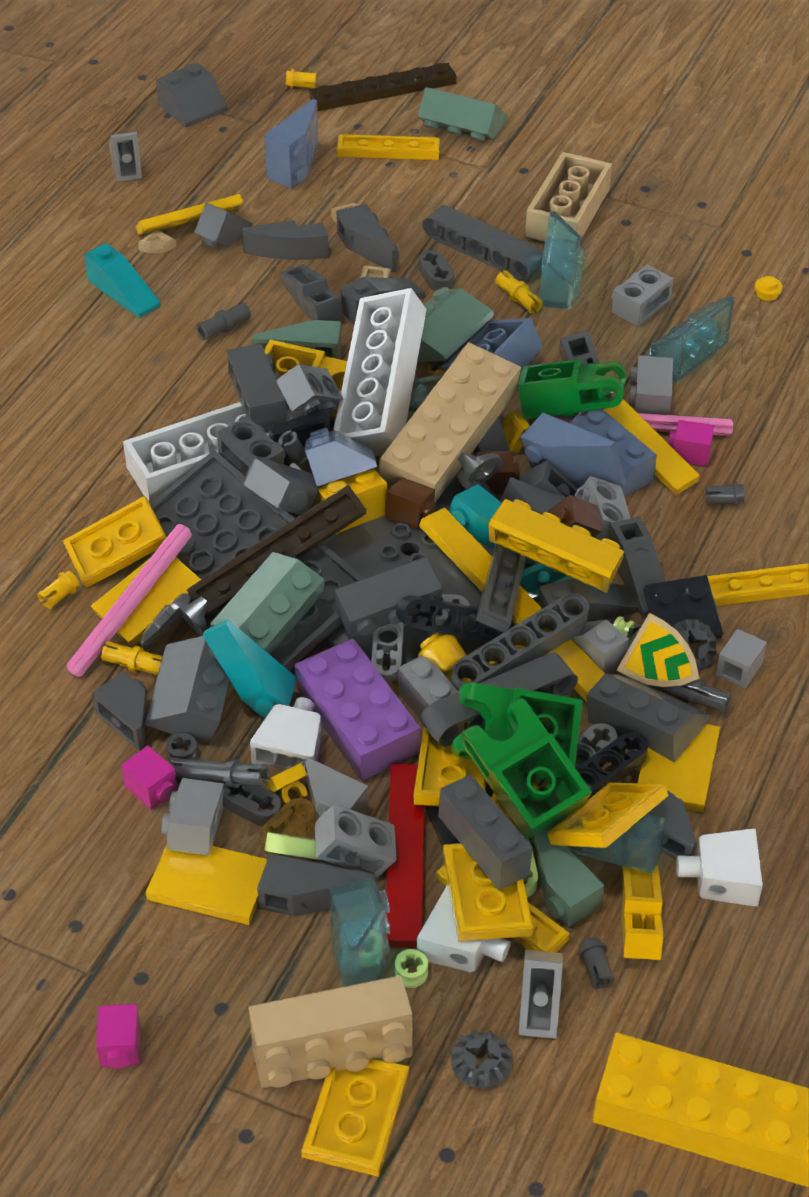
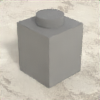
M737 629L719 654L716 676L746 689L763 664L767 642Z

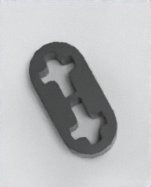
M433 250L422 252L419 255V271L429 287L434 291L443 287L452 289L454 273L443 255Z
M224 783L223 806L227 810L262 827L275 825L280 820L281 800L275 793L254 785H240L235 788L228 787V784Z

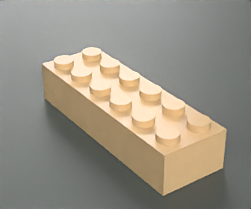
M468 342L380 458L378 473L387 482V487L391 488L403 477L435 489L434 502L436 503L462 467L458 457L462 453L471 455L517 391L521 367Z

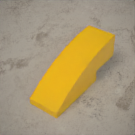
M622 864L623 957L661 960L663 926L658 866Z

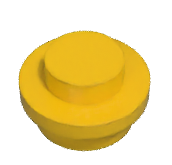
M765 276L755 282L754 288L758 298L764 301H773L781 294L783 285L775 277Z

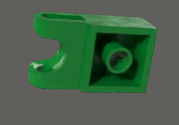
M581 359L523 366L518 382L523 419L531 418V420L536 421L542 413L550 416L573 417L578 412L616 407L622 402L624 397V386L627 377L626 370L619 362L609 361L582 365ZM609 371H614L618 374L619 378H617L616 376L604 375ZM617 393V394H616L614 397H612V398H607V397L605 396V395H608V394Z
M466 683L460 687L459 701L462 706L478 711L484 718V732L492 739L499 741L510 739L514 735L511 724L507 719L509 704L518 698L525 699L545 729L554 736L575 767L582 699L520 688L508 689L480 683ZM460 734L452 741L451 752L454 756L471 759L462 744V734Z
M518 698L511 702L507 709V719L514 732L510 739L503 741L492 739L480 726L475 725L462 732V744L524 838L528 840L586 804L592 792L554 736L545 729L525 699ZM533 783L537 787L543 785L545 787L544 791L534 789Z

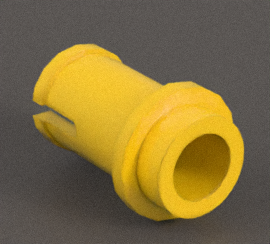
M294 69L286 72L285 85L290 86V89H293V86L315 89L316 73L296 72Z
M60 572L57 576L58 579L37 593L41 602L48 596L53 595L43 604L46 608L52 609L55 604L68 594H75L77 592V587L80 584L72 572Z

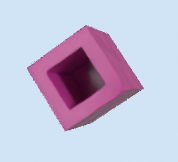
M679 420L677 431H670L668 444L688 464L707 467L714 425Z
M146 746L121 764L124 786L150 809H153L161 802L169 800L172 791L176 792L178 790L175 768L149 746Z
M137 1004L98 1006L96 1048L100 1067L109 1066L120 1069L128 1065H139L140 1020Z

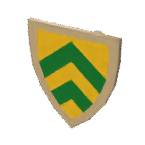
M649 613L618 666L617 671L645 685L658 687L682 686L700 680L696 659L685 639L664 620Z

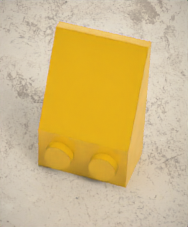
M374 468L317 486L319 491L311 506L312 508L349 484L367 510V514L338 533L385 516L386 495L388 491L387 482Z

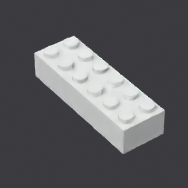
M412 288L360 298L341 390L343 400L338 405L334 430L373 449L375 456L385 453L407 421L427 310Z
M238 402L123 441L126 468L149 503H152L213 450L218 452L217 432L246 417L241 403ZM291 409L286 410V421L307 414L292 412ZM271 426L263 427V429L265 430V432H266V434H267L268 436H269V427H271Z

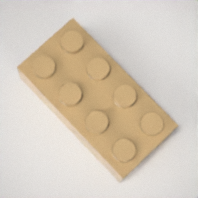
M562 152L526 211L525 237L576 249L610 190L612 163Z
M401 975L248 1006L252 1047L261 1089L271 1086L275 1088L284 1087L291 1082L309 1078L315 1080L322 1079L330 1074V1068L337 1067V1071L342 1069L360 1071L368 1066L369 1059H380L386 1063H397L405 1058L412 1057V1011Z

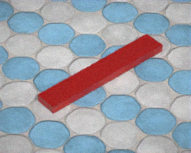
M390 764L389 823L393 824L395 828L397 860L387 869L385 947L417 948V937L422 930L424 805H414L418 765Z

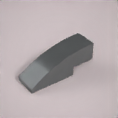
M295 220L242 228L243 251L246 254L291 260L329 257L328 234L324 223L296 226Z
M304 264L279 272L280 278L287 290L311 320L336 321L344 318L341 299L328 289L326 278Z

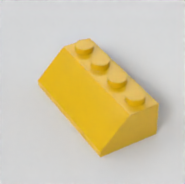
M505 499L488 524L490 542L501 545L506 549L605 593L608 592L623 560L624 551L619 549L620 545L607 538H603L601 541L591 537V533L588 530L577 525H573L572 528L560 523V518L551 513L543 512L541 515L532 511V507L521 500L514 499L512 502Z

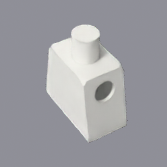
M304 697L297 698L293 707L281 704L274 705L250 741L252 764H266L269 768L285 771L299 763H302L305 769V761L308 757L318 761L322 738L321 715L313 712L315 705L310 699Z
M745 829L700 836L695 856H677V877L697 878L699 896L703 899L758 906L763 883L756 830Z
M448 885L417 937V950L426 956L428 962L470 973L476 971L484 955L503 962L511 944L510 941L503 938L458 942Z

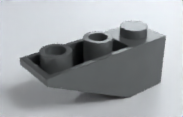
M367 204L336 211L337 234L345 247L383 268L391 269L392 273L396 272V260L399 259L397 246L391 243L386 229H382L377 215L371 212Z
M640 516L610 523L609 539L620 545L619 549L624 551L623 560L618 570L642 615H648L649 611L643 592L645 585L666 582L652 537Z
M270 853L257 888L259 909L297 916L371 901L375 898V875L360 869L350 870L335 867L326 862L316 863L297 859L291 855Z

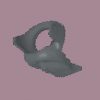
M462 453L458 460L464 470L460 469L457 473V478L461 485L467 490L479 484L494 496L486 481L502 467L503 460L495 453L481 456Z
M182 593L171 604L165 605L143 633L140 641L144 648L143 651H147L161 635L180 619L199 637L203 636L204 631L208 629V618H204L207 601L201 596L192 602L189 594Z

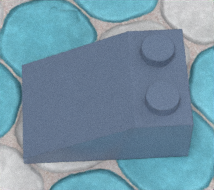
M312 99L264 135L267 179L292 189L308 176L318 147L317 100Z
M542 413L521 436L525 455L528 458L531 469L549 460L577 488L582 487L590 476L621 485V488H624L627 484L616 444L612 440L545 413Z

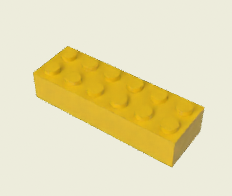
M617 1032L615 1033L596 1097L593 1123L809 1187V1088Z

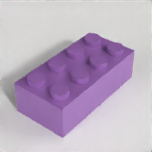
M354 638L295 664L297 691L302 697L308 698L314 703L315 708L313 712L321 715L323 728L361 781L389 769L390 764H400L420 754L421 728Z

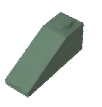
M310 320L252 335V345L261 343L265 350L269 340L325 351L326 357L339 359L342 344L341 322Z
M546 828L531 837L529 841L533 847L538 879L546 908L554 918H559L569 928L602 906L604 885L567 846L551 845L547 835L550 829Z

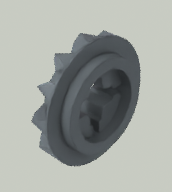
M690 619L676 623L673 628L681 634L686 642H688V636H691L693 641H703V644L695 648L696 654H693L698 671L710 665L714 655L717 653V638L710 630V626L705 625L699 620Z
M474 1029L470 1035L465 1037L461 1035L455 1047H452V1069L456 1076L469 1086L476 1088L496 1086L504 1081L511 1071L513 1062L512 1050L507 1046L505 1038H498L491 1030L487 1033H478ZM486 1048L489 1059H485L478 1069L475 1055H479L481 1050Z

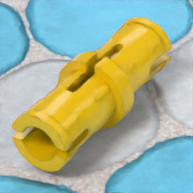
M507 270L497 275L495 279L496 285L510 295L509 299L514 303L518 302L530 314H535V311L538 312L542 308L543 301L528 289L529 286L526 283L515 279Z
M111 641L105 643L106 646L103 647L101 655L102 661L128 667V670L137 673L139 670L158 676L163 656L143 651L144 648L139 646L132 648Z

